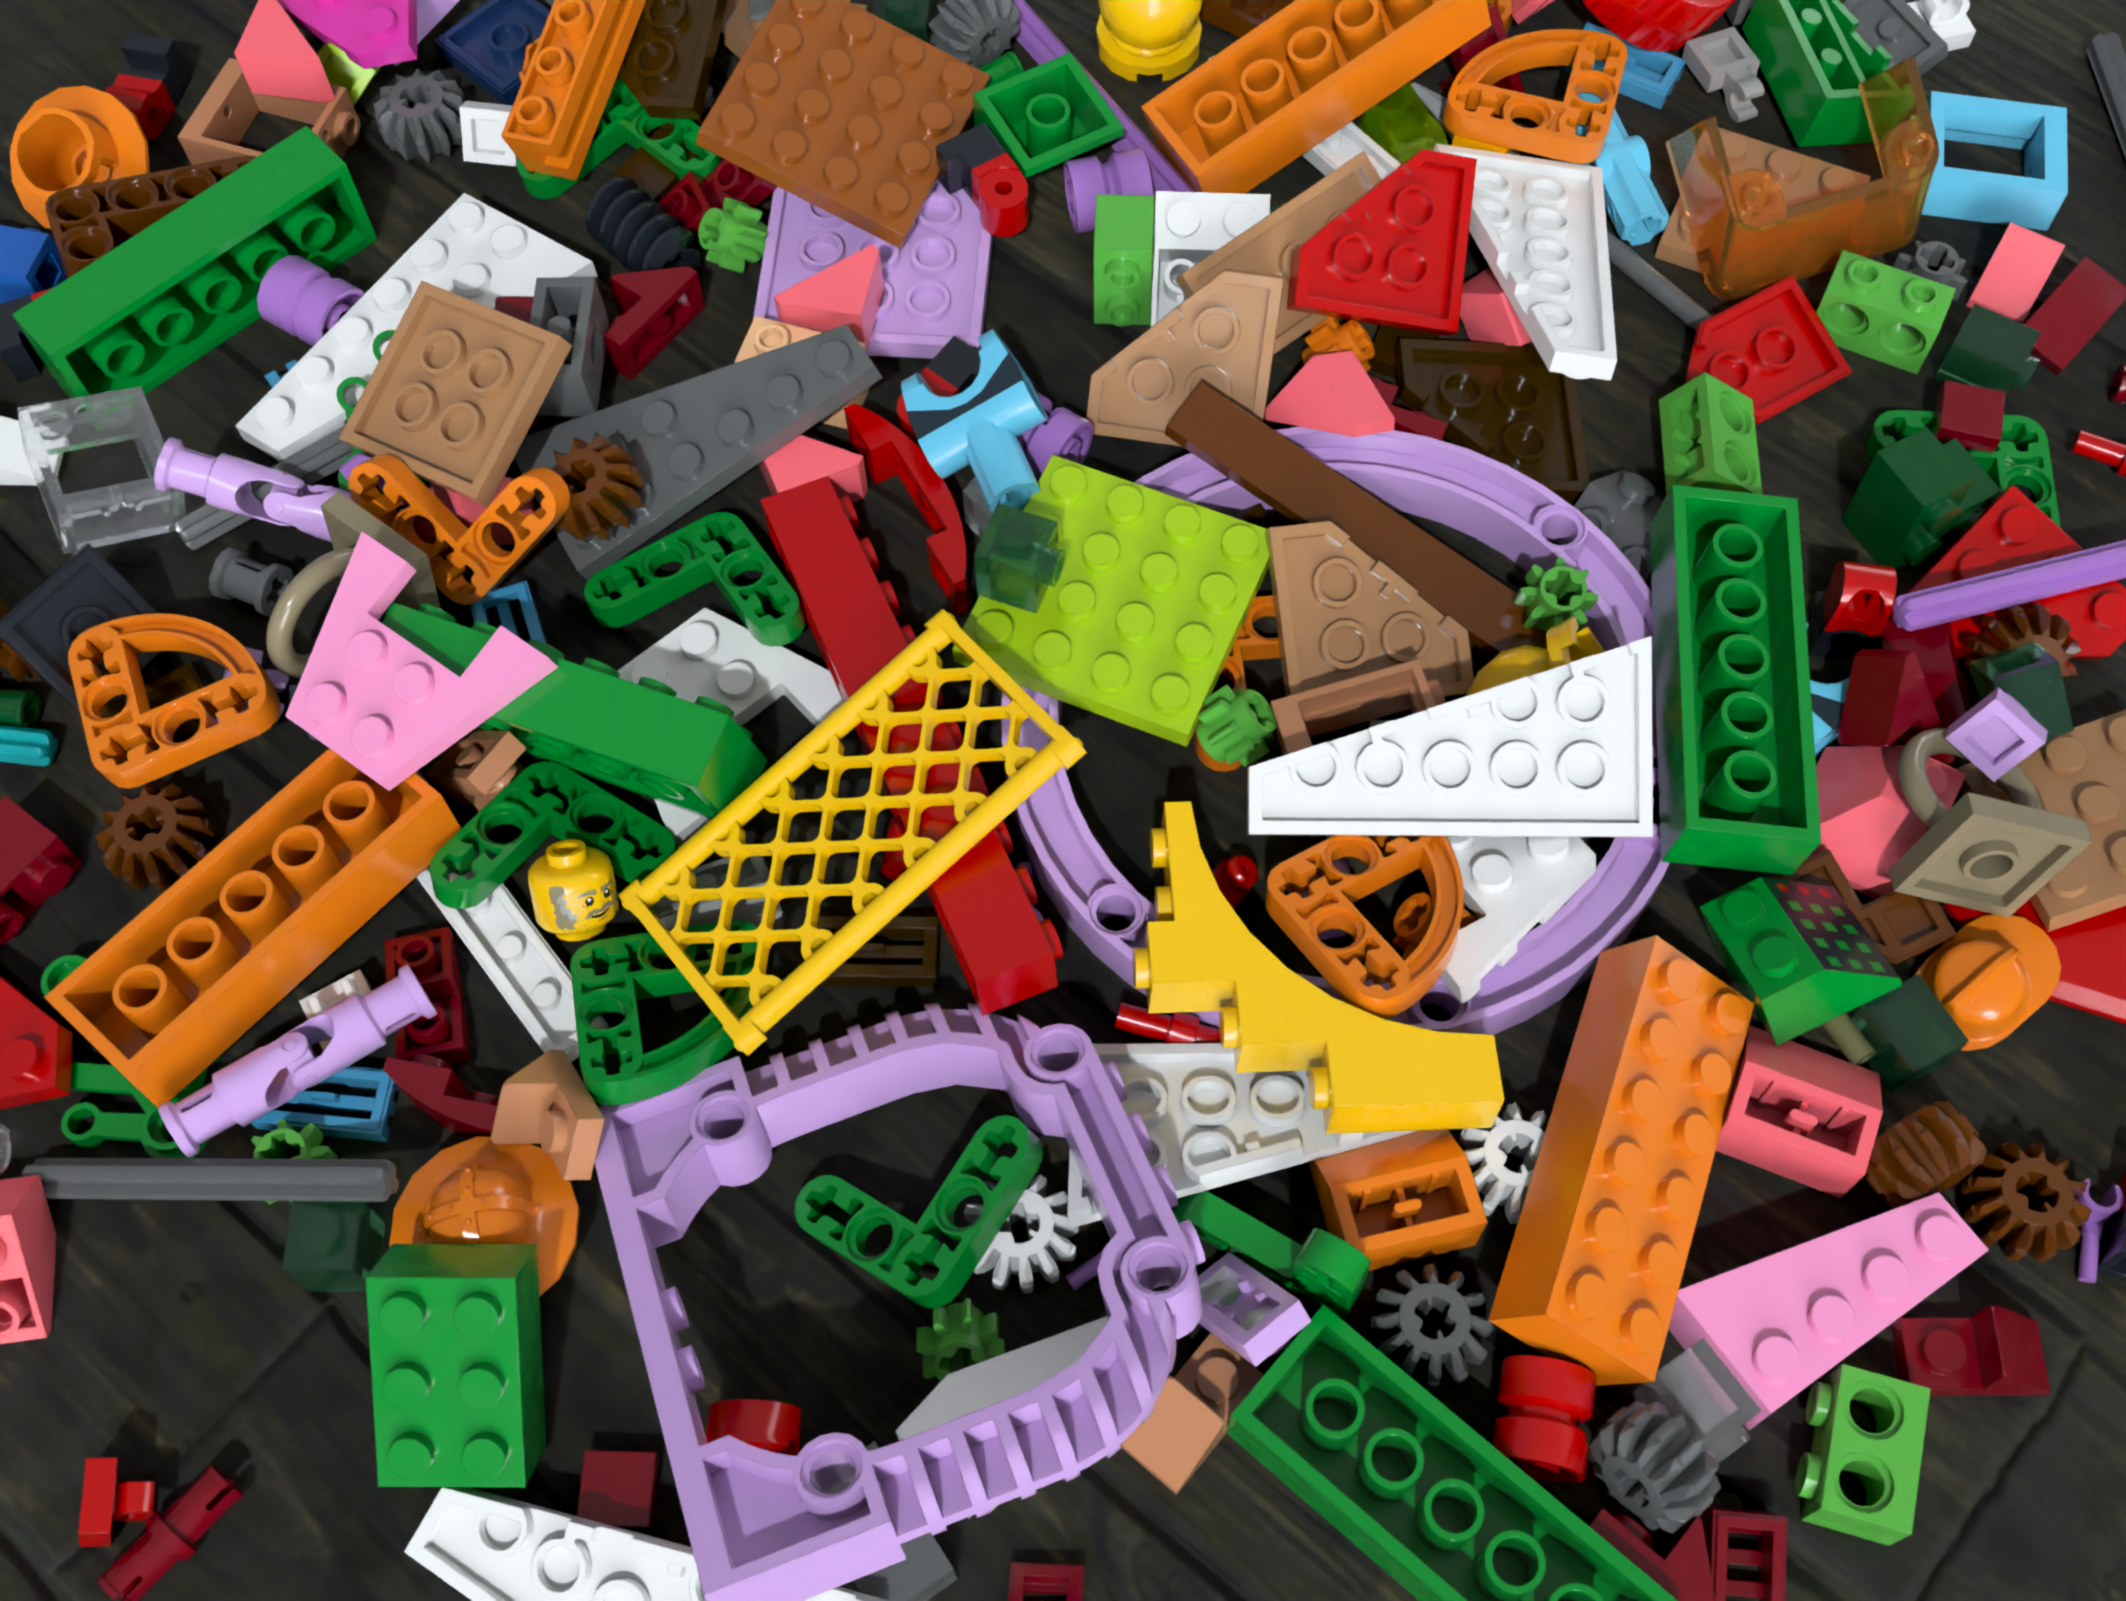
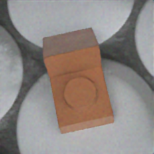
M472 730L446 749L424 773L423 777L431 785L477 814L525 769L517 759L527 748L510 731Z
M549 1050L503 1083L492 1128L491 1141L495 1144H541L542 1150L545 1153H549L563 1180H591L605 1118L564 1050Z
M1210 1333L1173 1378L1168 1375L1163 1390L1154 1404L1155 1409L1145 1423L1142 1422L1121 1444V1448L1177 1495L1226 1434L1230 1415L1264 1374Z

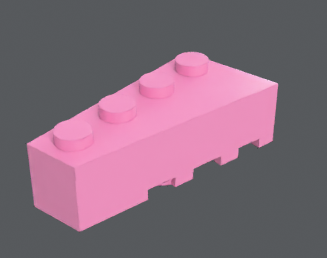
M1938 1192L1680 1289L1672 1313L1669 1331L1746 1428L1751 1430L1989 1251V1249Z

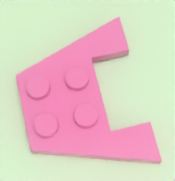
M361 531L285 716L390 791L557 669L558 666L549 657L500 625L461 677L447 669L378 621L417 570L407 561Z

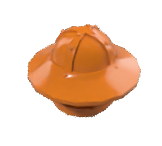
M86 85L58 88L35 101L18 123L10 147L12 184L24 209L44 228L51 230L45 203L55 192L65 188L150 172L148 141L135 114L114 95Z
M474 1137L441 1150L412 1175L394 1207L389 1245L537 1244L540 1297L560 1279L577 1246L580 1208L571 1180L562 1179L551 1156L545 1153L542 1148L532 1144L492 1143L491 1137Z

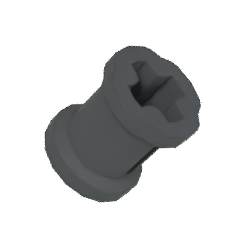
M228 547L215 559L209 576V589L215 597L228 601L234 598L254 605L255 610L261 615L270 617L279 597L294 579L292 570L286 565L273 563L268 566L249 559L248 554L244 551Z

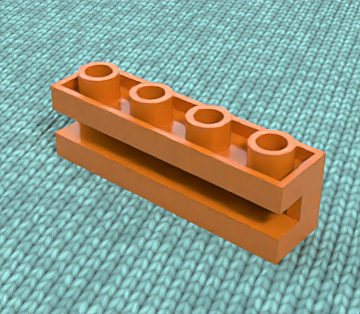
M646 0L554 1L501 134V137L528 171L577 181Z

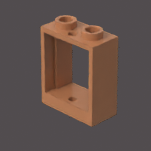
M229 58L177 137L191 165L239 156L258 157L264 152L238 145L258 113L262 111L314 125L311 130L342 159L349 146H352L358 139L362 126L345 87L330 84L335 99L327 103L253 94L238 61Z
M1419 659L1270 701L1276 719L1275 733L1283 756L1311 747L1310 737L1408 709L1411 710L1412 714L1446 703L1438 680L1435 679L1427 682ZM1309 835V836H1310V839H1311V838H1315V837L1322 836V835Z

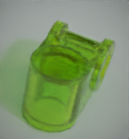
M1410 82L1360 115L1358 128L1401 164L1422 149L1434 151L1435 143L1448 145L1441 125L1435 118H1432Z

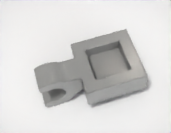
M1735 27L1686 41L1682 59L1686 60V65L1705 91L1709 93L1719 89L1723 90L1728 113L1735 122L1738 123L1757 117L1758 110L1752 104L1751 99L1763 96L1765 92L1761 81L1756 77L1760 60Z

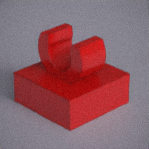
M86 1458L78 1531L80 1547L111 1546L114 1520L123 1522L146 1521L153 1514L155 1482L133 1481L117 1484L118 1458Z

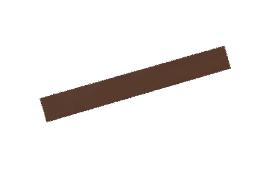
M1203 382L1199 383L1166 426L1165 435L1294 523L1333 522L1350 536L1349 540L1376 562L1379 560L1418 590L1417 594L1444 616L1449 615L1468 630L1469 641L1495 658L1502 651L1523 645L1547 649V631L1540 630L1535 626L1527 629L1523 626L1528 617L1525 606L1514 603L1517 593Z

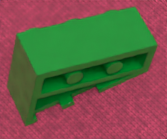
M1756 0L1742 26V30L1753 53L1760 60L1759 66L1798 147L1896 141L1926 92L1915 81L1908 83L1907 86L1887 66L1892 56L1882 45L1876 47L1873 51L1855 31L1859 21L1839 0Z

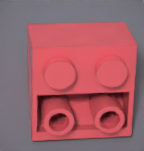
M1749 1025L1716 1151L1841 1199L1866 1174L1883 1113L1879 1073L1790 1040L1776 1046L1768 1032Z
M40 1174L0 1180V1344L47 1338L52 1330L57 1234Z

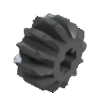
M946 0L944 3L936 5L939 14L929 23V27L933 31L930 43L975 68L981 67L999 57L1004 50L1012 48L1010 40L1021 28L1017 22L1020 10L1015 5L1014 0Z
M417 68L413 76L408 78L396 74L395 86L380 87V100L373 104L375 108L374 116L383 141L389 146L391 151H398L406 161L420 155L429 163L434 154L442 153L450 157L451 145H462L459 107L466 100L462 89L458 87L455 80H447L440 70L425 76Z
M1433 1263L1424 1266L1420 1283L1406 1270L1399 1271L1394 1279L1396 1291L1380 1289L1376 1296L1375 1304L1384 1313L1373 1316L1369 1322V1331L1371 1333L1388 1338L1378 1347V1350L1390 1360L1400 1356L1403 1362L1399 1368L1410 1377L1415 1368L1423 1370V1383L1427 1390L1437 1389L1440 1384L1442 1370L1455 1384L1464 1382L1468 1376L1465 1362L1477 1365L1482 1364L1488 1351L1478 1340L1488 1337L1493 1331V1323L1488 1321L1487 1318L1473 1315L1485 1302L1483 1293L1472 1292L1463 1297L1459 1293L1464 1282L1462 1272L1455 1271L1450 1276L1446 1285L1439 1283L1438 1271ZM1428 1314L1441 1321L1434 1339L1428 1338L1420 1332L1422 1323Z
M1635 1400L1628 1407H1621L1598 1430V1436L1589 1445L1592 1456L1596 1460L1591 1468L1596 1476L1605 1481L1608 1487L1606 1496L1616 1498L1623 1506L1626 1516H1638L1644 1527L1652 1532L1661 1528L1674 1534L1683 1526H1689L1696 1516H1700L1713 1503V1497L1721 1489L1715 1474L1720 1465L1715 1457L1704 1450L1702 1446L1705 1440L1704 1436L1695 1435L1687 1427L1683 1415L1675 1418L1672 1417L1666 1407L1658 1401L1647 1405Z

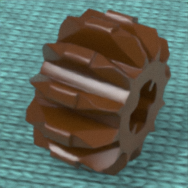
M598 435L589 444L584 440L574 437L571 451L567 454L553 450L557 463L551 470L563 478L570 493V506L555 526L560 531H566L575 539L582 540L585 543H588L594 535L599 539L610 541L613 527L617 524L631 528L627 514L630 510L644 508L641 497L637 493L647 485L643 480V475L636 469L635 459L623 447L619 448L609 440L603 439ZM541 491L537 493V496L542 501L545 496Z
M2031 602L2024 610L2018 605L2004 608L2002 618L1998 621L1991 615H1981L1982 624L1986 628L1983 635L1965 636L1967 646L1974 650L1975 653L1962 661L1964 669L1975 677L1972 681L1973 688L1983 697L1988 696L1999 687L2006 694L2009 693L2018 702H2021L2026 708L2037 710L2041 693L2047 692L2052 697H2062L2060 686L2056 684L2061 677L2078 676L2076 667L2067 661L2082 651L2078 641L2069 635L2072 630L2070 623L2059 614L2050 615V610L2042 604Z
M147 783L144 785L139 797L133 798L120 792L121 804L123 806L119 811L102 812L103 822L108 828L95 835L98 841V847L105 853L102 857L105 860L104 865L115 877L119 876L131 888L137 889L140 892L151 884L156 890L165 892L170 887L173 878L178 876L181 878L190 870L193 864L198 863L209 853L204 846L216 840V837L214 835V828L208 822V811L199 799H193L192 796H188L182 788L176 787L173 783L162 791L156 785Z
M1936 1101L1931 1105H1924L1909 1116L1906 1115L1895 1125L1886 1128V1131L1875 1139L1865 1180L1881 1200L1884 1199L1892 1209L1938 1192L1942 1195L1951 1187L1958 1185L1959 1181L1973 1173L1975 1168L1983 1163L1987 1150L1978 1137V1130L1964 1113L1960 1114L1949 1101Z
M2014 1141L2003 1143L1994 1151V1155L1986 1154L1983 1163L1975 1168L1973 1172L1974 1177H1970L1962 1184L1959 1194L1974 1203L1964 1212L1963 1220L1969 1223H1982L1987 1231L1982 1234L1981 1241L1985 1246L1990 1247L1998 1240L2002 1241L2007 1261H2018L2028 1252L2036 1263L2045 1262L2057 1254V1249L2068 1250L2079 1241L2081 1234L2077 1227H2080L2089 1220L2092 1210L2076 1199L2086 1192L2088 1182L2068 1180L2064 1172L2068 1170L2070 1157H2060L2053 1163L2048 1162L2043 1142L2031 1144L2024 1151Z

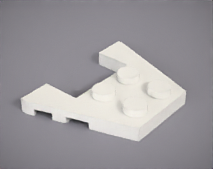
M706 607L618 670L620 679L638 684L641 677L651 678L672 688L677 693V698L692 703L696 702L698 696L716 700L733 710L732 719L740 726L744 725L783 695L815 727L843 703L829 670L782 646L770 647L759 643L747 628ZM655 800L665 828L674 837L676 848L684 844L711 820Z
M1392 836L1391 841L1398 838V836ZM1445 836L1455 853L1461 870L1464 903L1478 918L1477 921L1459 930L1453 955L1440 977L1462 1004L1470 1000L1481 989L1480 980L1496 964L1503 967L1518 952L1517 943L1538 922L1544 925L1596 872V854L1580 837ZM1413 837L1408 839L1410 842L1415 841ZM1343 857L1350 863V867L1356 874L1368 868L1360 859Z

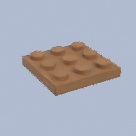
M421 281L338 439L352 448L373 457L381 454L394 456L402 461L416 476L489 507L572 345L557 334Z
M2126 710L2047 736L2044 745L2017 764L2035 787L2043 810L2086 820L2092 843L2029 899L2048 932L2126 906ZM1973 763L1958 767L1959 771L1967 774L1960 787L1964 795L1970 792L2011 802L1997 781L1993 782Z

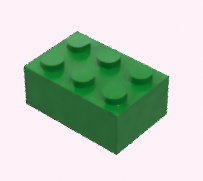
M392 1244L366 1276L378 1487L526 1488L546 1449L537 1244Z

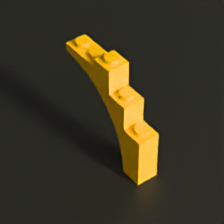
M1191 801L1164 802L1161 828L1150 829V858L1152 868H1163L1165 886L1155 887L1156 921L1147 922L1145 945L1143 948H1133L1132 953L1134 988L1146 989L1148 1014L1220 1011L1222 1048H1233L1236 1073L1309 1070L1310 1104L1312 1110L1323 1109L1325 1134L1492 1127L1504 1102L1494 1035L1437 1032L1385 1020L1333 998L1287 968L1249 932L1221 893L1200 847Z

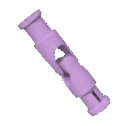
M173 437L168 438L163 445L154 473V483L157 490L167 492L171 488L206 498V503L210 506L280 526H295L302 532L331 542L321 505L339 491L354 501L349 491L333 486H311L293 475L229 454L222 453L218 457L185 448L181 440ZM261 480L274 483L270 493L265 497L263 505L254 497L251 481Z
M407 963L398 969L397 977L364 996H360L357 993L348 996L286 1032L277 1040L257 1048L212 1074V1083L175 1104L168 1100L159 1105V1114L178 1147L190 1158L199 1153L200 1144L236 1123L242 1127L247 1126L290 1101L303 1090L317 1085L387 1044L386 1037L421 1016L430 1019L438 1013ZM330 1041L322 1054L316 1056L311 1045L316 1042Z

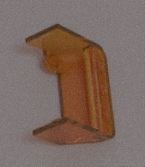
M1915 57L1904 60L1858 84L1883 178L1786 207L1781 186L1777 179L1769 172L1753 168L1731 174L1716 117L1706 119L1665 142L1704 281L1713 295L1727 301L1738 300L1757 294L1791 275L1794 276L1796 281L1834 270L1843 250L1869 259L1902 248L1913 239L1939 158V144Z

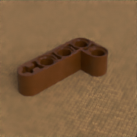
M256 156L233 157L75 186L55 192L45 203L46 213L66 278L68 279L244 166L256 158Z

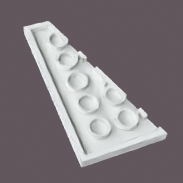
M1435 143L1434 151L1477 159L1469 231L1549 372L1563 373L1574 379L1597 378L1611 381L1617 363L1602 167Z
M463 193L235 427L245 441L276 460L282 461L345 426L347 423L346 412L339 404L336 395L339 384L350 377H359L367 382L369 381L378 364L373 353L374 339L383 331L396 330L421 281L495 310V299L497 297H534L537 278H596L598 275L593 261L472 196ZM390 340L382 345L381 355H383ZM359 386L350 388L345 394L346 403L355 407L364 388Z
M1652 636L1529 677H1523L1397 720H1391L1354 734L1250 766L1247 769V835L1653 837Z
M1221 1043L1093 1044L1102 1064L1111 1060L1114 1061L1127 1094V1100L1121 1102L1126 1115L1138 1111L1152 1146V1151L1145 1155L1152 1168L1161 1164L1165 1166L1174 1186L1177 1199L1417 1132L1393 1131L1325 1134L1323 1109L1312 1110L1309 1070L1236 1073L1233 1048H1222ZM1071 1150L1069 1151L1067 1207L1069 1229L1102 1220Z
M442 1487L404 1551L471 1601H706L692 1547L470 1487ZM836 1587L804 1601L889 1600Z

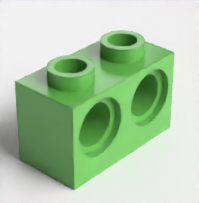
M1096 194L1094 324H1113L1116 326L1150 325L1154 196Z
M1843 250L1816 313L1836 346L1918 374L1940 332L1956 289Z
M1706 372L1659 399L1666 494L1669 492L1672 484L1763 494L1753 399Z
M1841 1364L1824 1377L1822 1382H1814L1808 1396L1805 1414L1806 1423L1815 1426L1811 1453H1803L1795 1477V1494L1804 1498L1801 1521L1887 1546L1912 1535L1931 1388L1846 1364ZM1850 1401L1862 1403L1871 1410L1876 1420L1877 1427L1875 1433L1866 1432L1855 1424L1850 1414ZM1841 1471L1855 1475L1862 1482L1867 1494L1865 1506L1856 1505L1845 1497L1839 1484Z

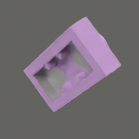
M1230 1252L1198 1276L1203 1303V1312L1199 1324L1255 1367L1267 1357L1283 1350L1291 1338L1311 1322L1299 1299Z

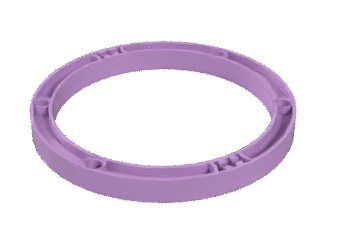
M1300 426L1274 430L1390 509L1439 522L1472 536L1504 554L1527 572L1535 564L1546 573L1551 569L1558 557L1564 559L1565 566L1574 568L1578 572L1587 569L1589 571L1585 579L1587 592H1592L1599 596L1598 601L1591 610L1582 611L1588 620L1582 629L1588 627L1605 652L1652 636L1653 792L1659 790L1652 592L1635 567L1610 538L1579 510L1544 485L1506 464L1468 448L1428 436L1396 430L1359 437ZM1192 453L1181 456L1134 482L1228 516H1234L1261 504L1264 510L1274 509ZM1549 541L1557 542L1561 545L1552 544ZM1020 686L1060 725L1063 701ZM1002 692L1001 706H1005L1011 700ZM1027 718L1021 725L1019 747H1030L1039 752L1051 740ZM1001 719L1002 747L1008 741L1010 719ZM1003 761V762H1004L1005 779L1007 780V779H1009L1010 777L1007 775V773H1006V771H1005V761ZM1062 767L1012 812L1021 844L1042 888L1064 921L1095 956L1134 988L1133 948L1144 947L1147 922L1156 921L1155 906L1137 892L1111 863L1100 847L1075 801L1065 768ZM1660 821L1658 825L1653 823V837H1614L1609 850L1597 866L1594 875L1544 925L1540 924L1517 943L1518 952L1503 967L1496 964L1480 980L1481 989L1470 1000L1462 1004L1444 981L1439 978L1434 986L1415 1004L1400 1014L1385 1020L1437 1032L1495 1035L1530 1019L1564 998L1594 973L1601 951L1620 946L1649 905L1670 862H1661ZM1119 916L1130 921L1131 925L1124 930L1112 931L1106 929L1100 923L1108 917ZM1296 973L1333 998L1345 1002L1324 977ZM1371 979L1366 980L1365 986L1375 985ZM1388 982L1380 985L1385 990L1390 989V983ZM1136 989L1147 996L1146 989ZM1426 1004L1440 1005L1449 1012L1452 1019L1447 1021L1432 1020L1423 1013L1420 1007ZM1220 1011L1184 1012L1200 1017L1199 1024L1220 1029Z

